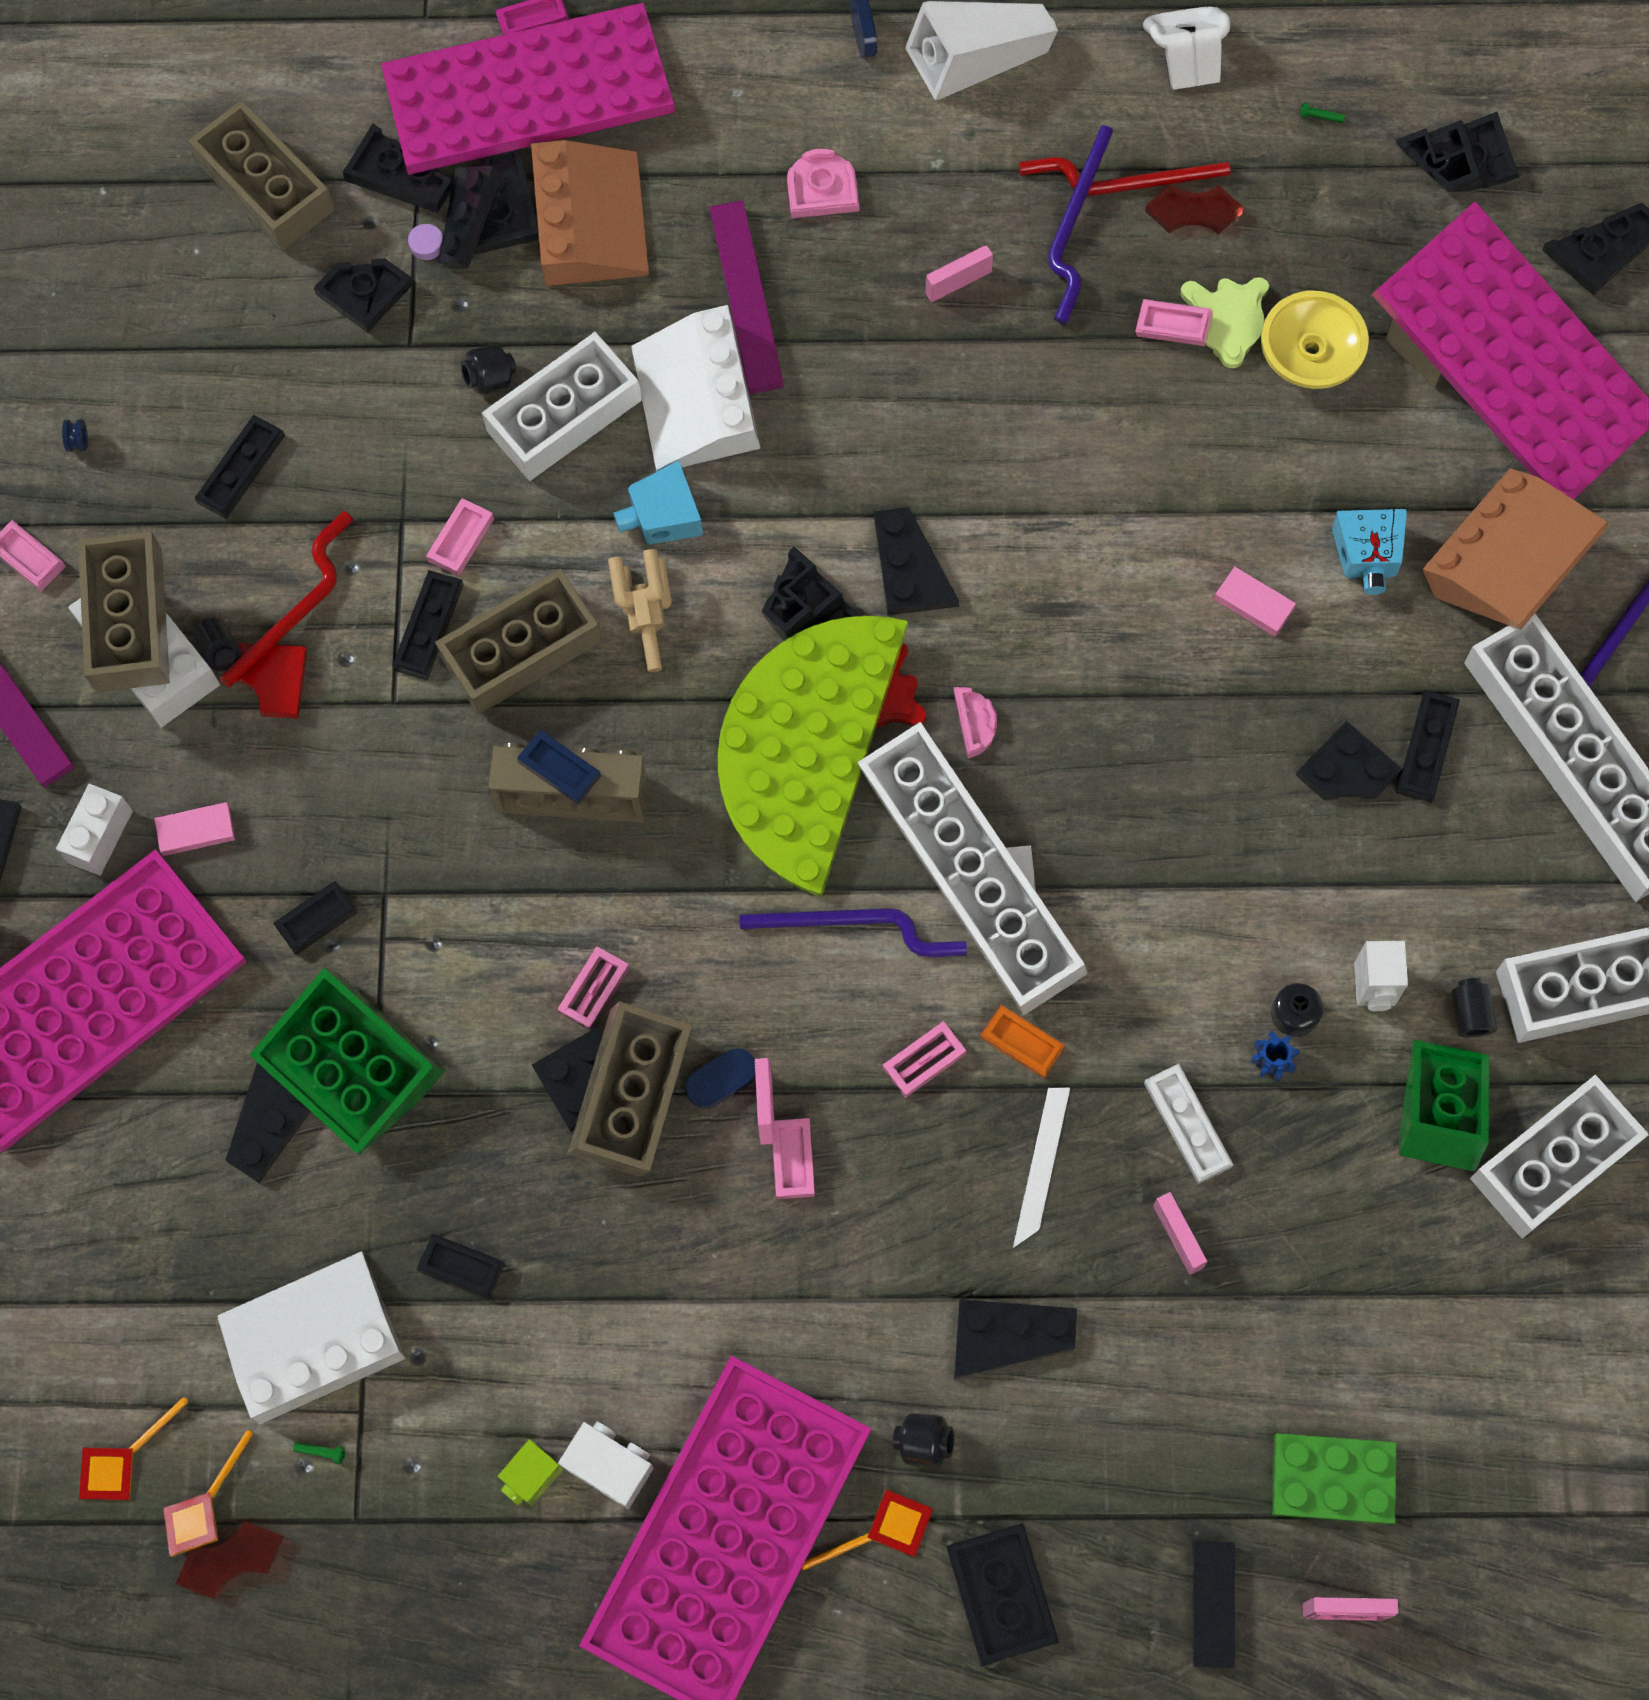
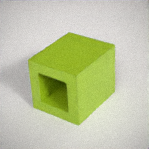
M529 1439L497 1477L505 1483L501 1491L519 1506L525 1500L530 1506H533L562 1472L563 1468Z

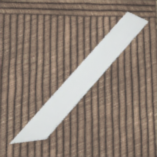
M1048 1088L1013 1248L1039 1231L1070 1088Z

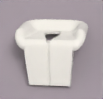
M1198 7L1155 14L1145 19L1143 22L1144 30L1151 35L1156 44L1165 48L1170 83L1173 90L1220 82L1221 39L1228 34L1231 26L1228 14L1217 7ZM1182 27H1196L1195 32L1191 33L1180 29Z

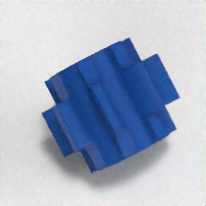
M1270 1031L1267 1041L1265 1039L1264 1041L1256 1040L1254 1047L1257 1050V1054L1252 1056L1250 1063L1256 1064V1066L1261 1068L1259 1077L1262 1078L1266 1074L1273 1075V1078L1278 1082L1282 1078L1283 1072L1293 1074L1296 1069L1293 1059L1298 1057L1300 1050L1290 1046L1291 1036L1288 1035L1284 1039L1277 1038V1035ZM1277 1051L1283 1056L1284 1061L1278 1058L1273 1062L1269 1060L1266 1052L1273 1054Z

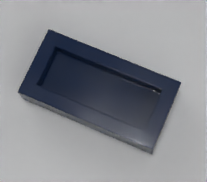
M539 730L517 757L520 765L577 805L601 777L599 770L542 730Z

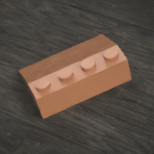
M568 140L532 143L541 266L546 286L649 276L637 152Z
M1510 468L1426 564L1423 572L1436 599L1521 630L1609 526L1607 521L1541 478Z

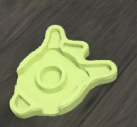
M1227 278L1221 279L1218 282L1217 291L1214 293L1209 292L1195 281H1188L1181 287L1180 295L1189 306L1212 309L1213 317L1206 345L1213 349V354L1227 368L1241 366L1250 348L1261 339L1264 325L1261 301L1267 295L1269 289L1268 281L1263 278H1254L1244 285L1237 284Z

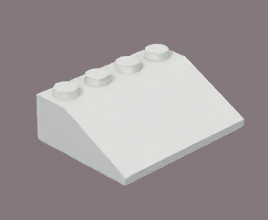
M728 305L693 313L631 346L656 471L678 461L681 467H686L761 448L735 326Z
M362 1251L217 1316L239 1390L250 1418L259 1424L406 1359Z

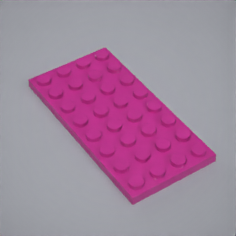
M644 3L381 63L408 175L530 147L532 143L556 141L675 113L674 102Z
M1473 202L1371 294L1530 475L1541 478L1573 500L1649 429V398L1476 202Z
M156 849L0 968L1 1153L10 1148L247 963L245 958Z
M730 1356L579 1647L677 1700H736L872 1428Z

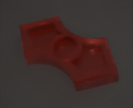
M1169 185L1149 202L1145 208V212L1169 234L1180 227L1197 225L1209 228L1218 235L1242 215L1244 207L1221 186H1216L1206 192L1190 193L1182 191L1174 185Z
M244 1521L237 1533L225 1543L214 1547H198L190 1550L176 1584L216 1599L223 1586L241 1574L258 1572L268 1575L284 1536Z

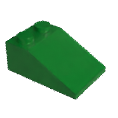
M1414 1040L1411 1048L1400 1122L1399 1156L1476 1171L1489 1143V1055Z

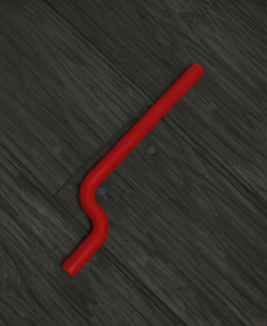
M1062 157L1019 162L1020 176L1060 171L1066 175L1073 189H1075L1080 177L1077 166L1070 160ZM1229 162L1094 181L1087 195L1095 196L1230 176Z
M346 511L341 512L313 541L312 556L322 572L321 582L220 676V680L225 686L230 688L330 594L335 587L337 573L334 564L327 556L326 548L353 522V518Z

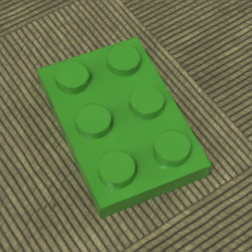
M1280 1433L1274 1435L1272 1516L1384 1525L1395 1524L1396 1442Z

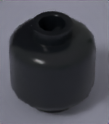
M498 344L469 350L465 356V361L461 362V373L464 383L468 388H473L478 394H486L507 388L511 383L512 374L516 372V365L512 354L505 353L504 349Z
M1294 983L1285 986L1278 992L1271 1006L1273 1024L1281 1033L1287 1036L1302 1037L1308 1035L1316 1028L1323 1015L1324 1005L1321 996L1314 988L1306 984Z
M919 1413L908 1414L902 1426L895 1427L893 1446L895 1450L900 1451L901 1458L907 1465L939 1467L943 1464L945 1458L952 1456L954 1430L952 1426H948L943 1416Z

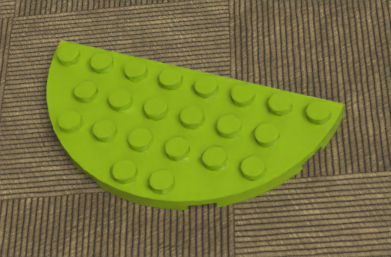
M855 616L827 621L796 633L777 645L752 668L740 684L724 717L718 747V776L723 800L736 831L754 856L771 871L779 875L781 879L819 897L823 895L862 773L858 762L867 757L909 626L906 620L881 616Z

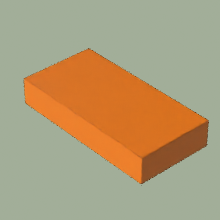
M1000 1005L980 1035V1039L1045 1079L1065 1048L1064 1044L1003 1005Z

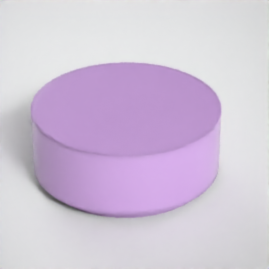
M432 224L416 226L408 236L410 250L416 258L421 260H432L438 257L443 243L441 231Z

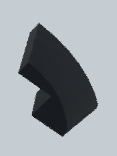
M1498 112L1466 124L1460 120L1432 132H1428L1427 128L1396 140L1398 147L1447 192L1477 190L1520 178Z
M796 547L790 549L786 567L782 575H778L774 583V591L768 597L762 609L763 616L783 641L814 625L835 619L861 616L844 601L842 593L818 573L816 565Z

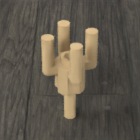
M648 549L643 551L648 584L633 586L630 566H623L622 557L609 558L608 564L615 604L622 608L623 613L628 616L630 632L642 634L647 670L653 673L662 670L656 632L666 627L663 609L671 606L672 599L665 559L658 557L657 549Z

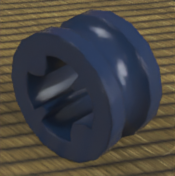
M78 419L76 423H72L71 420L63 421L62 438L67 452H72L74 448H78L80 451L87 450L88 432L83 419Z

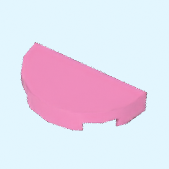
M954 687L953 692L967 759L981 754L991 745L997 730V714L989 699H985L981 694L972 691L969 687Z

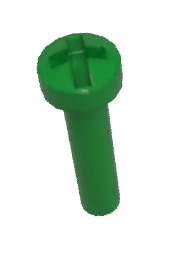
M1307 102L1301 105L1299 111L1301 118H1306L1308 115L1342 124L1345 119L1343 114L1309 107Z
M300 1442L294 1443V1452L333 1459L335 1464H341L345 1458V1447L342 1446L331 1449Z

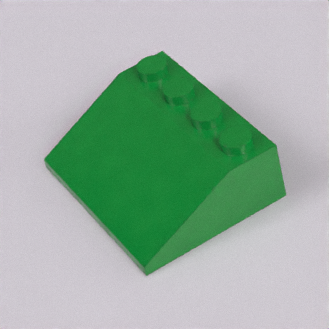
M323 968L249 1054L358 1155H361L416 1105L446 1071L444 1067L345 978L327 968Z

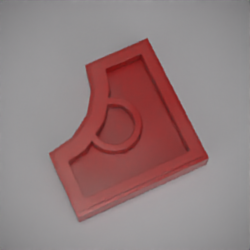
M238 643L241 649V656L254 644ZM275 645L237 681L247 685L256 692L259 698L260 713L263 717L299 719L308 654L306 647Z

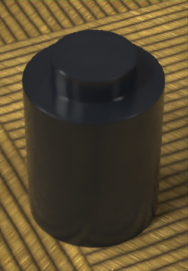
M209 618L201 621L195 627L192 634L193 642L211 669L216 671L228 670L240 658L241 649L223 621Z
M1469 978L1459 981V987L1452 989L1458 1036L1474 1038L1495 1033L1497 1026L1490 985L1482 983L1480 978Z

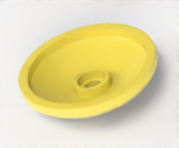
M1313 290L1287 296L1271 309L1263 325L1261 345L1268 364L1280 377L1300 387L1324 389L1345 382L1359 370L1368 351L1369 336L1364 319L1352 304L1335 294ZM1306 349H1314L1317 353L1310 354Z

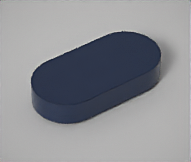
M850 0V13L861 58L874 57L877 53V35L869 0Z
M731 1049L693 1072L686 1082V1093L690 1102L698 1108L709 1109L750 1085L756 1077L754 1057L744 1049Z

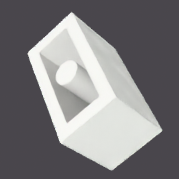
M88 784L56 847L57 852L67 863L101 876L133 810L122 796Z
M1405 941L1365 942L1354 962L1357 1006H1368L1370 1011H1386L1391 1009V1006L1396 1005L1408 986Z
M583 1422L558 1464L569 1473L629 1510L654 1469L652 1464L647 1462L650 1454L631 1442L627 1448L613 1440L617 1434L599 1422H596L593 1427Z

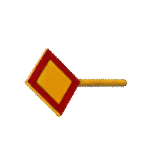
M186 1397L181 1398L129 1448H83L79 1499L130 1500L133 1454L187 1405L188 1399Z
M247 1430L207 1493L163 1508L169 1555L171 1557L218 1541L212 1499L253 1435L251 1430Z
M885 1490L869 1533L806 1560L802 1569L811 1568L872 1540L915 1557L933 1508Z

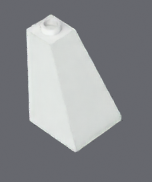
M927 1L923 2L905 49L935 100H939L1048 53L1058 29L1054 19L1050 17L1043 4Z

